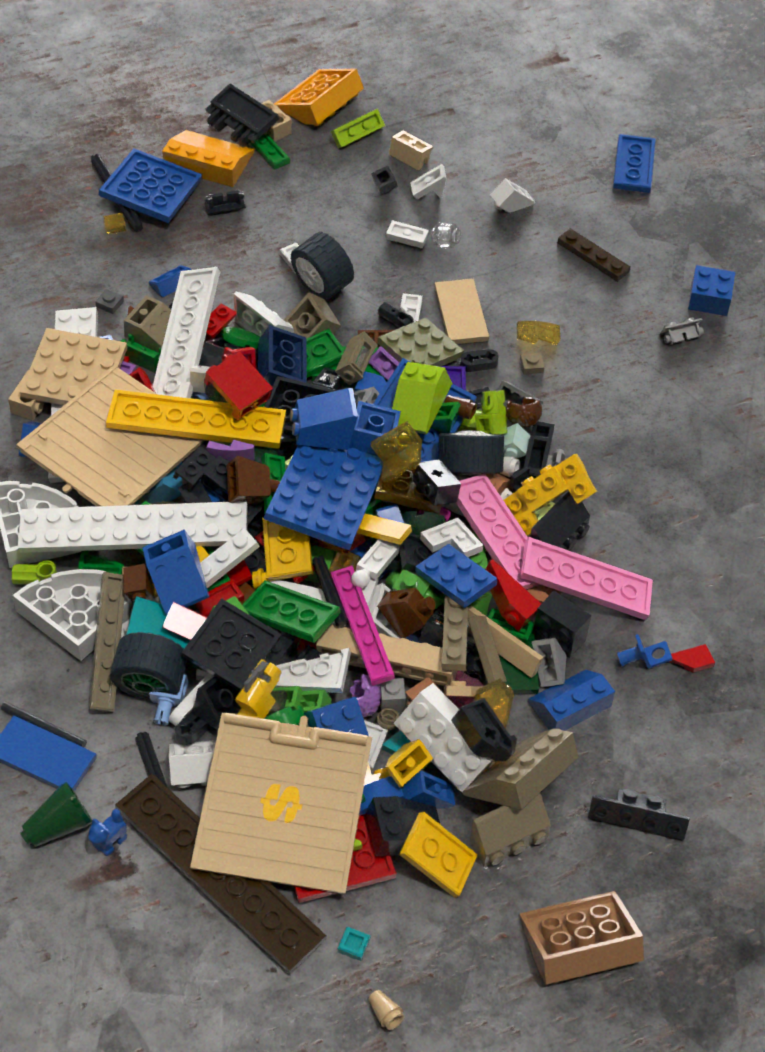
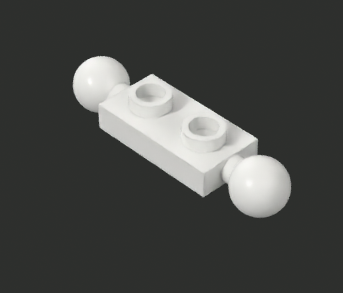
M378 539L357 563L356 571L351 577L353 585L364 588L369 584L370 577L376 580L399 553V544Z

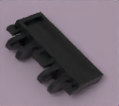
M231 83L210 101L211 104L205 109L206 112L211 114L207 119V124L214 126L218 131L229 126L234 130L230 135L231 140L234 142L238 141V144L242 147H245L250 142L254 143L280 120L276 112Z

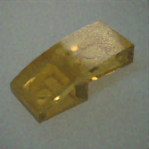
M518 321L517 339L532 344L542 340L557 345L561 340L560 325L542 321Z

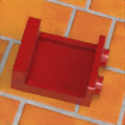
M240 351L235 355H228L218 366H211L206 371L204 380L206 386L212 384L233 407L231 415L237 421L269 400L273 390L272 386Z

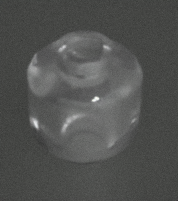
M439 222L431 231V239L434 240L437 247L453 248L460 242L461 231L455 223Z

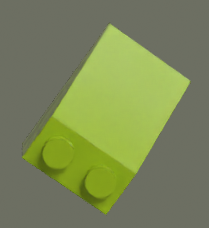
M407 362L399 377L392 407L393 410L401 411L397 429L421 434L428 433L452 386V381L444 367Z

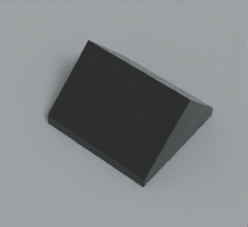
M214 676L197 689L193 714L218 730L222 713L238 714L241 707L235 701L240 692Z

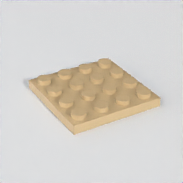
M46 328L21 389V397L65 405L113 365L120 369L127 351V343Z

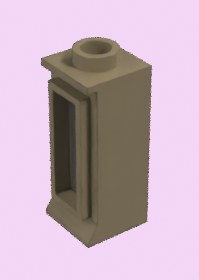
M365 331L350 338L335 370L348 385L363 379L373 351L378 346Z

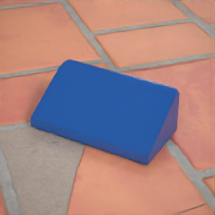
M180 265L150 280L149 285L161 297H165L176 291L180 272L191 270V268Z

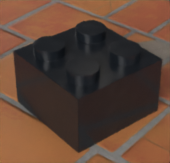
M553 591L537 608L534 635L539 640L556 638L566 656L571 658L586 641L591 615L559 593Z

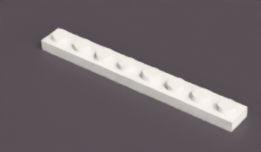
M245 528L200 562L207 588L260 547ZM159 596L152 600L153 602L161 604ZM130 619L122 624L121 638L126 635Z

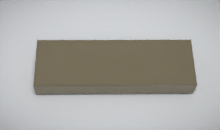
M474 615L469 617L468 622L488 684L501 685L507 682L486 616Z

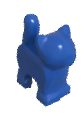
M114 809L111 816L103 823L95 818L92 820L88 839L105 856H109L114 851L113 843L117 839L119 845L127 839V825L123 821L120 811Z

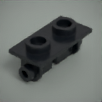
M239 189L226 192L225 197H223V193L209 194L204 200L208 214L246 208L244 192Z

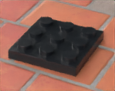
M221 598L182 651V657L240 692L244 687L245 681L260 660H266L281 638V634Z

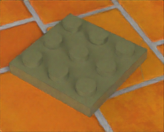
M427 318L378 337V344L399 363L405 358L413 363L441 367L461 358V355L464 353L461 347Z

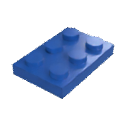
M447 544L416 566V573L463 608L497 585V578L450 544Z

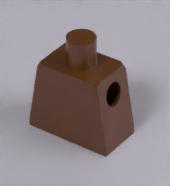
M236 456L227 464L229 503L247 501V504L261 503L270 497L271 493H275L280 484L278 480L270 479V468L267 465L241 456Z
M409 588L387 592L377 607L400 638H406L425 626L426 621L433 615L436 604L432 597L424 598L418 589Z

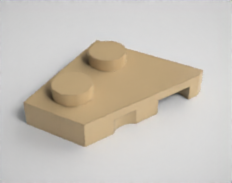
M450 681V685H444V694L446 696H490V686H466V681Z

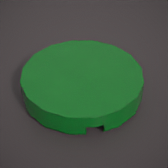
M236 327L223 328L221 336L224 337L223 339L226 342L239 347L250 345V347L258 349L260 336Z

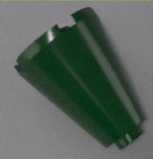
M65 782L22 825L24 831L20 834L28 845L33 843L36 847L87 827L92 823V819L73 789Z

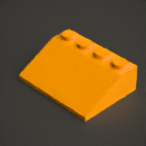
M319 69L275 102L274 105H277L283 113L305 125L318 126L327 117L334 115L337 109L344 107L347 101L357 97L364 87L357 69Z
M187 130L171 138L162 150L163 160L202 174V179L234 187L255 152L253 148L242 147L238 144Z

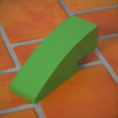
M299 686L274 688L270 693L276 702L267 715L287 707H291L292 711L298 710L296 705L302 706L304 712H308L331 704L332 699L324 689L302 691Z

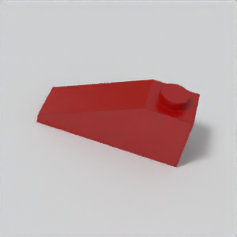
M492 559L485 570L497 578V585L490 589V592L501 616L517 631H520L535 618L537 608L541 603Z

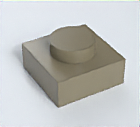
M541 352L521 354L520 361L523 374L544 373Z

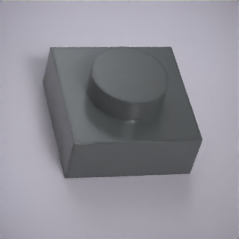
M106 289L95 303L97 308L114 314L124 302V298L122 295Z

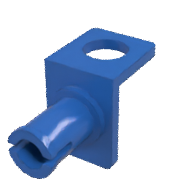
M639 634L635 635L638 642L636 647L617 652L622 666L642 659L649 669L672 661L666 641L644 648ZM658 649L665 651V655L660 659L652 657L653 652Z

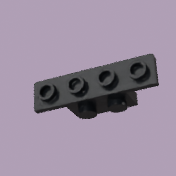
M618 789L616 800L593 795L588 813L590 819L680 840L685 839L690 817L665 812L667 799H662L657 795L637 793L632 789Z

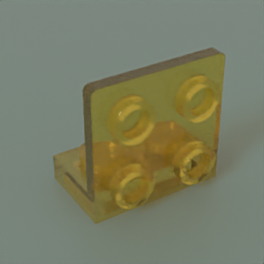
M408 421L371 441L372 449L383 461L381 480L384 483L397 479L407 470L415 469L421 462L422 439Z

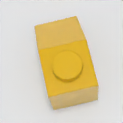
M417 739L404 744L389 757L385 768L397 785L402 787L426 766L433 757L422 741Z

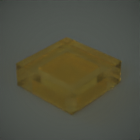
M122 213L103 216L107 234L126 231V224Z

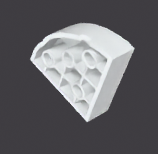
M19 481L0 482V530L9 568H12L15 564H30L81 552L19 553L18 551L21 509L78 507L77 502L59 490L43 484L32 483V485L20 484Z
M91 569L69 570L51 574V578L40 582L36 580L12 595L15 610L82 661L95 649L102 573L106 571ZM126 595L124 598L122 624L130 618L134 604Z

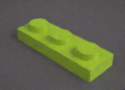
M375 109L332 130L331 134L337 147L341 148L385 126L379 110Z

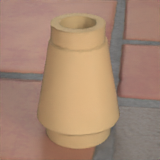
M376 990L369 996L368 1001L371 1003L382 1027L393 1030L403 1022V1009L382 993L381 990Z

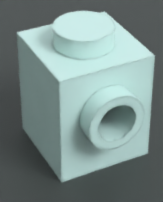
M518 423L507 427V433L500 434L504 436V456H514L515 459L525 456L530 435Z

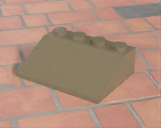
M551 729L519 741L516 744L514 754L508 761H496L462 791L463 795L523 809L579 758L573 732Z

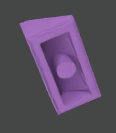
M381 346L368 362L387 380H389L399 365V362Z

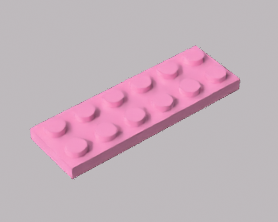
M481 474L460 480L461 487L456 504L492 559L525 589L540 585L520 578L525 542L528 537L487 475Z
M528 537L526 540L520 578L643 620L649 617L652 579Z

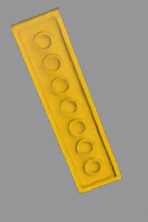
M115 389L106 420V428L228 443L237 440L254 446L280 449L286 410L257 407L237 421L231 415L233 407L229 403Z

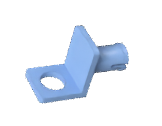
M184 674L178 695L162 692L149 693L151 702L158 703L153 720L155 724L160 725L162 721V725L167 726L172 707H177L185 699L188 687L187 675Z

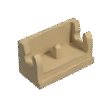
M401 131L392 137L389 155L419 171L423 163H428L433 146L405 131Z

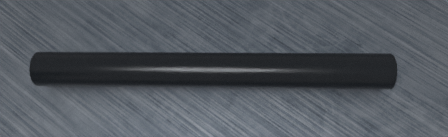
M4 702L1 705V710L12 716L21 718L83 748L87 744V740L12 704Z

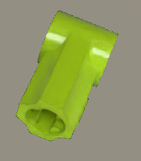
M48 560L42 561L38 565L15 564L12 567V583L28 585L36 580L40 582L51 578V574L58 572L55 564Z

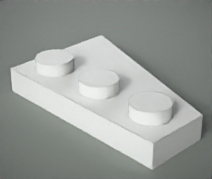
M342 649L341 653L329 655V653L321 654L320 658L308 661L300 659L277 665L282 674L275 688L299 686L302 691L324 689L327 693H343L351 655L350 649Z

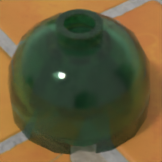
M417 511L403 513L402 517L404 524L411 525V533L420 535L422 531L446 522L445 516L432 512H424V514L417 515Z

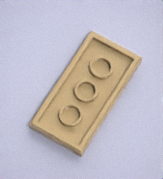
M474 279L435 282L434 288L446 335L456 344L489 341V334Z

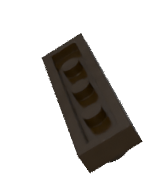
M571 228L558 237L557 243L617 282L630 272L631 266Z

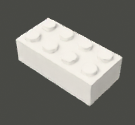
M432 683L415 697L393 724L411 742L420 739L433 757L431 762L462 792L494 760L479 757L471 751L451 721L459 709Z

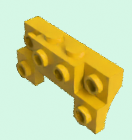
M573 454L556 466L548 465L539 471L541 475L535 479L531 476L521 483L522 487L503 500L527 536L531 534L532 527L539 521L534 513L535 511H538L567 491L571 493L577 504L597 492L578 454Z

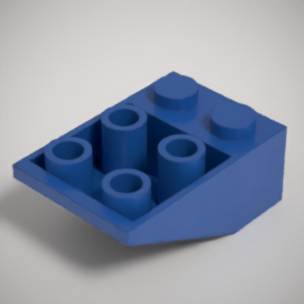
M185 529L142 547L146 565L166 615H168L173 602L188 607L209 598L196 545Z

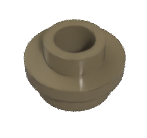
M384 708L378 713L376 722L384 729H396L397 727L393 723L398 719L399 714L394 709Z

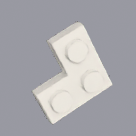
M459 518L422 531L420 534V539L432 553L440 550L447 544H450L467 557L480 553L483 550V544Z

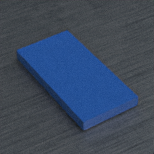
M619 134L613 182L614 189L651 192L655 138Z
M16 716L11 718L0 734L1 763L56 789L61 784L67 782L75 791L97 758L96 753Z

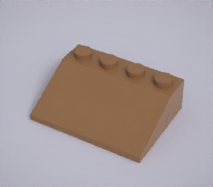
M615 891L519 913L537 969L546 985L644 961L643 935Z

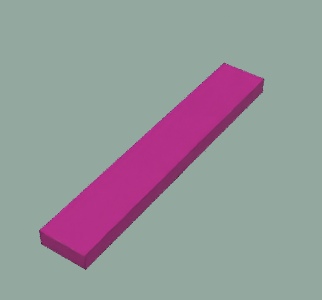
M353 566L331 572V577L347 615L348 623L370 682L374 686L393 680L395 676L362 589L354 586L351 581L352 574L355 571Z

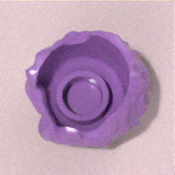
M362 675L361 679L353 681L354 686L350 687L349 692L352 693V697H357L362 716L366 717L378 710L381 700L380 684L372 686L368 675Z

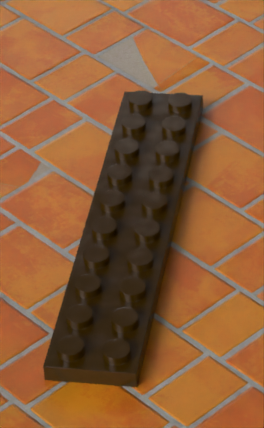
M150 774L115 804L116 809L120 811L121 815L289 974L326 940L327 935L269 881L191 869L200 817L153 774Z

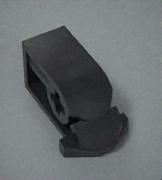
M485 698L462 706L451 719L471 751L477 756L490 758L494 761H508L514 754L517 742L516 736L509 735Z

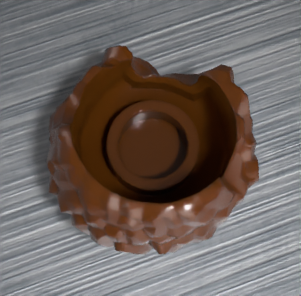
M525 397L522 405L512 403L510 400L506 404L507 419L513 424L518 423L521 427L535 425L542 415V405L539 400L533 397Z

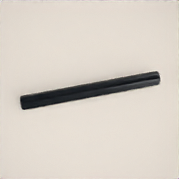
M99 154L92 155L91 163L105 183L112 174ZM117 203L135 232L142 230L143 223L134 209Z

